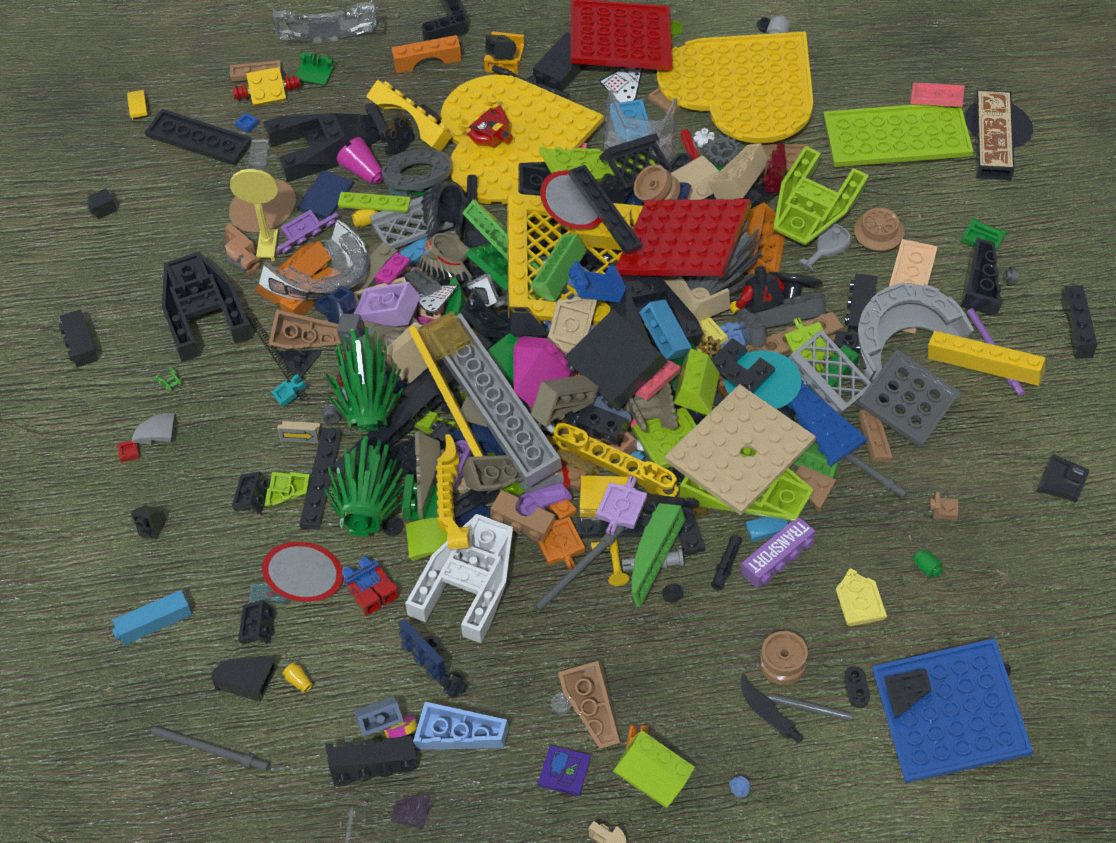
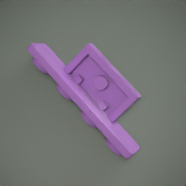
M309 210L283 225L281 231L288 241L278 246L276 253L278 255L282 252L286 254L292 250V246L296 244L301 245L307 241V237L311 235L314 237L321 233V229L324 227L330 228L336 224L337 212L319 222L313 212Z

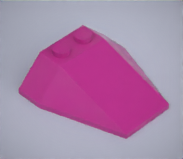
M523 336L517 339L514 346V392L531 408L534 406L542 381L574 376V373L566 366L568 362L563 358L565 355L547 338Z

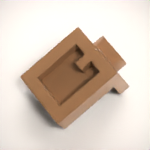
M935 492L934 499H930V510H933V518L957 520L958 499L940 498V492Z

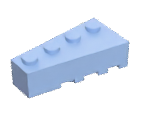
M425 702L413 742L417 750L504 748L509 726L506 719Z

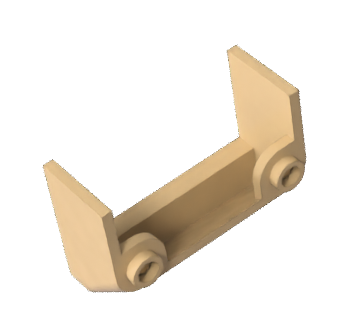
M661 276L695 315L698 322L730 309L728 288L710 295L708 290L702 287L690 290L682 276Z

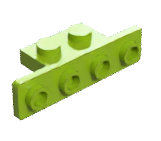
M341 192L338 207L377 210L378 213L381 211L408 212L411 200L410 197Z

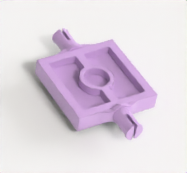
M629 476L626 485H617L610 482L597 510L596 518L610 523L606 530L608 534L611 532V535H614L617 526H624L630 529H634L647 499V493L634 488L637 481L636 477L632 479V476Z

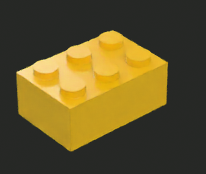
M615 206L630 226L629 208ZM602 222L593 228L585 230L571 228V234H578L586 247L622 250Z

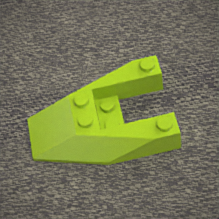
M807 146L803 148L781 183L773 227L774 231L804 245L808 244L846 215L860 198L866 188L869 175L853 168L838 193L810 180L818 167L821 153Z
M743 448L740 452L745 458L748 456L754 457L756 454L752 448ZM788 468L744 513L796 521L814 489ZM685 476L680 484L681 498H695L699 501V506L735 512Z

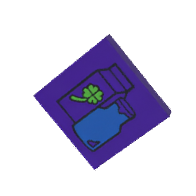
M550 745L539 778L538 787L580 797L591 755Z

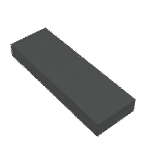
M417 268L401 276L405 277L406 282H410L413 288L425 297L441 289L437 281Z

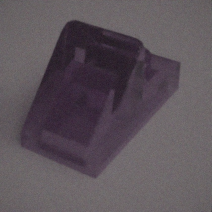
M419 795L398 800L391 821L416 828H424L429 813L427 806L430 798L425 795Z

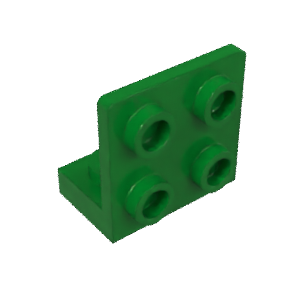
M406 474L402 513L404 520L418 521V483L415 482L413 474ZM437 486L434 488L424 519L439 517L437 513Z

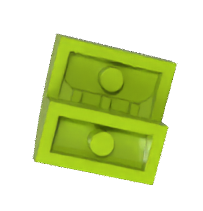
M439 517L406 524L409 558L412 561L429 555L432 556L433 553L447 542V532L441 531L437 521Z

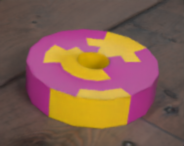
M413 716L402 717L404 722L385 728L386 738L402 737L415 731L418 727L416 718Z

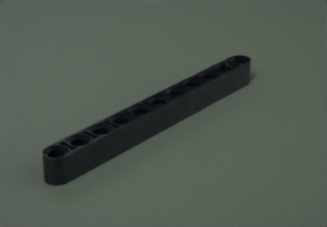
M482 333L477 335L486 351L495 345L492 340ZM444 364L440 370L451 391H453L459 384L446 364ZM433 376L389 414L386 428H384V425H380L378 430L369 431L365 435L368 436L366 461L370 445L375 449L378 440H380V453L382 455L385 444L390 448L444 399ZM359 440L352 448L348 450L351 462V451L353 450V448L357 449V467L359 453L361 450V440ZM343 455L334 463L332 470L337 474L336 469L339 467L342 479L344 480L343 461L345 459Z

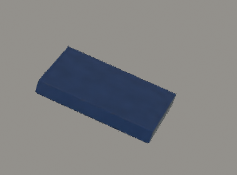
M322 170L298 204V211L305 213L311 210L316 217L326 219L337 210L340 193L351 190L354 185L353 180Z

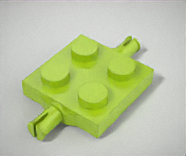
M798 317V320L797 318L793 320L797 329L784 334L791 353L799 349L821 329L823 330L820 322L804 326L800 317ZM818 337L815 347L825 348V341ZM803 350L801 355L805 359H812V350ZM815 351V360L825 359V352ZM829 352L828 358L832 357L834 352ZM815 363L817 372L823 373L825 371L823 364Z

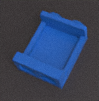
M574 261L573 266L569 269L568 275L578 297L620 303L626 286L616 266L609 265L606 274L583 271L579 261Z

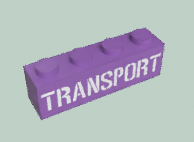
M800 517L796 521H791L741 563V574L756 588L761 587L763 584H768L777 572L781 573L791 560L795 561L804 549H809L814 544L815 530Z

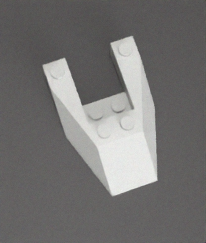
M476 514L463 526L470 527V549L449 550L448 543L445 542L432 554L405 604L408 616L426 622L447 583L477 594L461 623L463 637L482 643L490 628L506 585L513 527Z

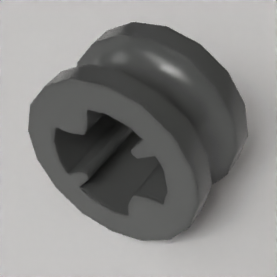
M328 406L322 410L325 423L333 424L340 420L339 411L335 406Z

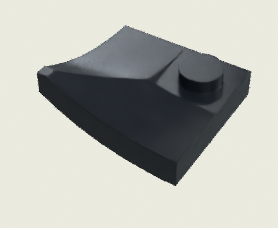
M1053 454L1036 492L1055 495L1076 503L1090 470Z

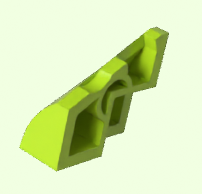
M272 472L270 486L267 489L265 507L306 495L310 474Z

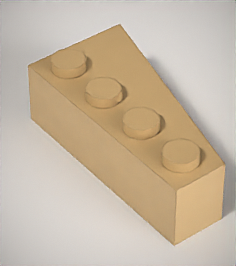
M761 143L747 145L708 182L716 199L744 198L765 168L766 161L768 160Z

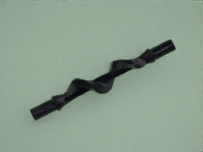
M496 65L492 66L493 72L517 77L563 98H569V93L538 83L535 76L524 78L507 68L504 69Z

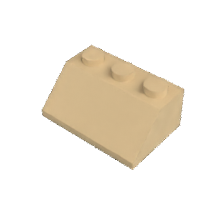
M701 155L670 174L679 182H686L691 185L687 199L701 200L713 194L708 182L719 173V170Z

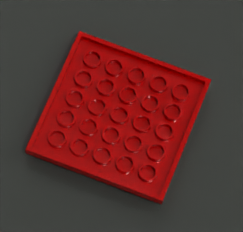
M571 0L570 63L659 69L662 71L672 70L669 6L599 0Z
M651 199L647 202L645 201L632 229L643 245L640 250L626 255L622 252L616 269L620 275L723 276L750 210V199H667L657 201Z

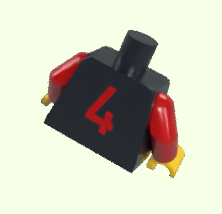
M758 266L755 268V277L745 281V287L740 299L730 304V310L735 314L736 311L745 308L755 314L783 304L782 292L785 285L778 277L766 273V267Z

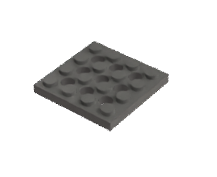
M896 349L858 400L857 405L921 448L960 391ZM898 371L904 372L906 377L899 376ZM914 382H919L922 388H917ZM888 384L895 385L897 390H891ZM930 393H935L938 399H933ZM904 395H910L913 401L906 400ZM879 397H884L887 403L880 402ZM920 406H926L929 412L922 411ZM895 408L902 409L904 414H898ZM911 419L918 420L920 425H914Z

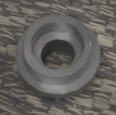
M1010 266L1008 270H1005L1003 279L1006 280V284H1016L1019 277L1018 269Z

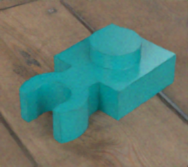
M298 374L292 377L290 383L285 380L271 391L282 407L298 396L296 394L297 390H302L307 386L304 381L298 383L302 379Z

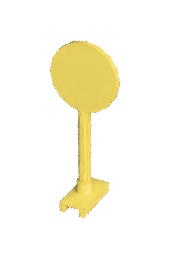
M256 169L241 170L231 178L230 189L239 199L253 203L255 206L260 228L256 258L261 261V258H271V261H275L279 232L278 229H268L262 203H267L275 198L278 193V184L275 178L264 171Z

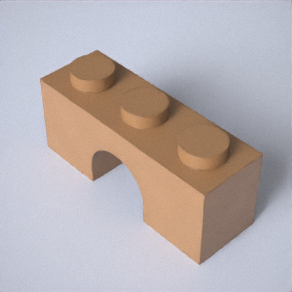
M501 490L490 509V518L513 527V531L517 533L522 532L534 541L539 540L544 543L554 525L555 515L537 507L533 514L522 516L517 513L519 498Z

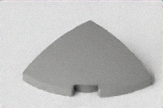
M175 413L154 415L145 422H142L133 434L132 443L151 444L152 440L171 442Z

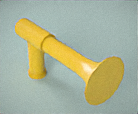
M616 537L614 539L615 542L610 547H606L610 549L613 564V575L609 577L608 582L614 586H621L629 581V576L621 570ZM591 542L592 549L595 548L600 542Z

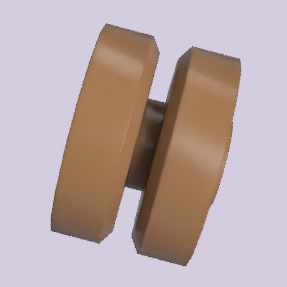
M654 164L646 167L639 173L634 182V193L644 203L651 199L656 201L677 200L680 194V183L661 165Z
M789 631L775 632L764 640L760 666L762 673L769 681L778 685H791L801 679L804 675L808 658L807 645L804 640L797 634Z

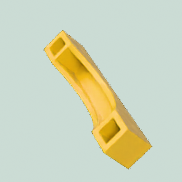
M377 80L366 97L385 110L400 109L408 111L417 122L421 139L434 149L442 151L453 136L447 132L449 128L442 123L438 125L436 123L437 119L430 114L426 116V111L420 106L414 107L415 102L408 97L404 99V94L399 90L393 91V86L387 81L382 83Z

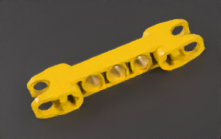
M559 423L553 430V434L558 440L556 442L557 446L571 457L580 461H589L619 476L628 477V479L629 476H632V479L636 477V483L643 486L651 494L677 496L679 488L675 484L677 478L664 467L650 461H641L589 437L584 430L569 424ZM565 428L569 431V434L559 436L558 431ZM598 451L603 452L599 456L594 455ZM615 459H619V460H620V461H619L618 463H616V464L611 463V462H612L613 460H615ZM631 467H637V470L629 471ZM665 476H670L672 478V481L667 479ZM674 488V492L670 495L663 492V489L669 490Z

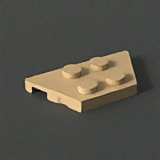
M577 297L556 302L547 338L565 355L589 333L597 299Z

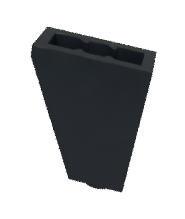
M266 656L220 661L218 667L214 668L211 679L215 689L261 702L277 669L275 657Z

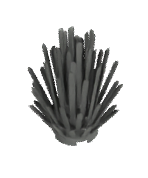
M748 221L744 222L740 235L747 227ZM759 229L750 237H747L748 232H745L737 241L723 276H684L689 289L693 290L702 287L707 289L710 295L724 290L741 277L742 273L761 256L762 250H758L751 258L748 257L763 238H759L744 254L754 241L753 239L758 234ZM755 274L747 276L728 288L730 301L741 297V295L734 296L732 294L744 288V282L754 277Z

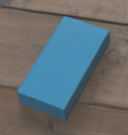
M762 517L745 522L751 542L773 537L788 525L787 520L772 517Z

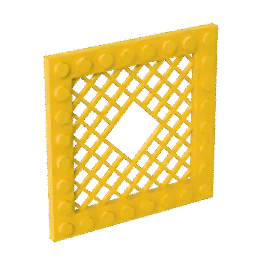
M508 193L507 196L508 317L510 306L529 307L540 320L552 321L556 302L543 301L544 298L542 297L535 300L530 295L534 290L532 288L528 291V284L531 286L532 281L530 279L535 275L537 276L544 265V262L539 257L543 254L549 257L550 253L548 250L555 247L562 234L557 229L562 226L568 231L565 234H571V228L559 222L553 227L547 222L552 217L544 208L540 196ZM613 203L617 207L629 208L630 224H633V226L630 225V228L633 229L643 206ZM534 216L541 221L537 225L530 221ZM527 224L531 227V229L528 230V231H527ZM543 224L550 229L545 234L539 229ZM536 231L541 237L535 240L529 234ZM552 232L559 237L554 242L548 237ZM527 239L532 242V243H531L530 245H528V246H527ZM543 239L550 244L546 248L539 244ZM536 246L541 252L535 255L530 249ZM586 247L605 264L595 273L606 274L603 270L608 267V263L618 261L622 254L621 252L617 255L611 249L603 248L604 250L601 253H598L593 247ZM607 252L614 257L609 262L603 257ZM527 253L532 257V258H531L530 260H528V261H527ZM535 260L541 265L537 270L530 265ZM567 283L565 287L569 292L565 295L559 294V300H569L568 297L572 294L578 297L576 290ZM597 300L591 325H597L610 312V306L604 300Z

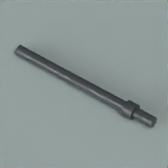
M851 453L845 457L882 483L883 487L888 491L892 490L902 498L907 496L908 492L897 485L895 480L890 477L887 478Z
M617 526L614 535H611V532L610 534L606 533L601 538V542L534 605L536 609L541 611L606 547H610L615 542L614 539L625 530L624 527Z
M157 726L152 728L151 733L153 735L242 763V766L248 768L255 767L264 771L269 769L270 763L255 759L253 755L247 753L243 755Z

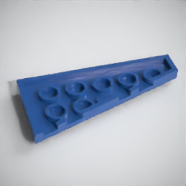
M801 385L797 396L787 404L790 409H794L796 412V418L802 427L816 436L815 441L819 445L818 450L821 454L826 455L828 458L827 463L830 467L863 446L868 439L808 387Z

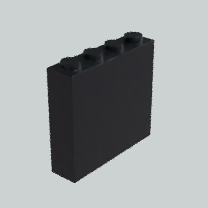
M614 309L563 357L568 362L566 365L572 373L577 371L580 375H584L598 386L596 396L601 395L603 397L601 399L608 408L613 406L617 411L667 363L663 355Z

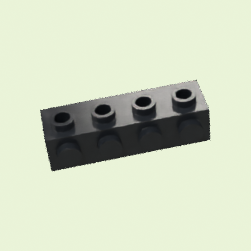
M592 404L575 413L570 411L564 414L565 418L561 420L558 418L552 420L555 424L566 423L584 430L589 437H595L607 445L612 444L617 447L628 429L626 418Z

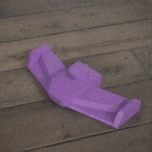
M562 482L526 492L519 496L517 513L522 516H529L534 513L537 507L546 510L545 506L567 499L571 500L572 495Z

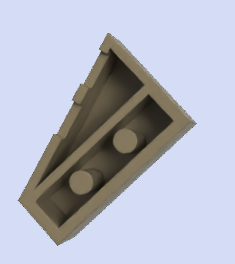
M584 375L542 381L531 416L547 427L550 425V421L556 418L561 420L565 418L564 414L570 411L575 413L593 404L598 386Z

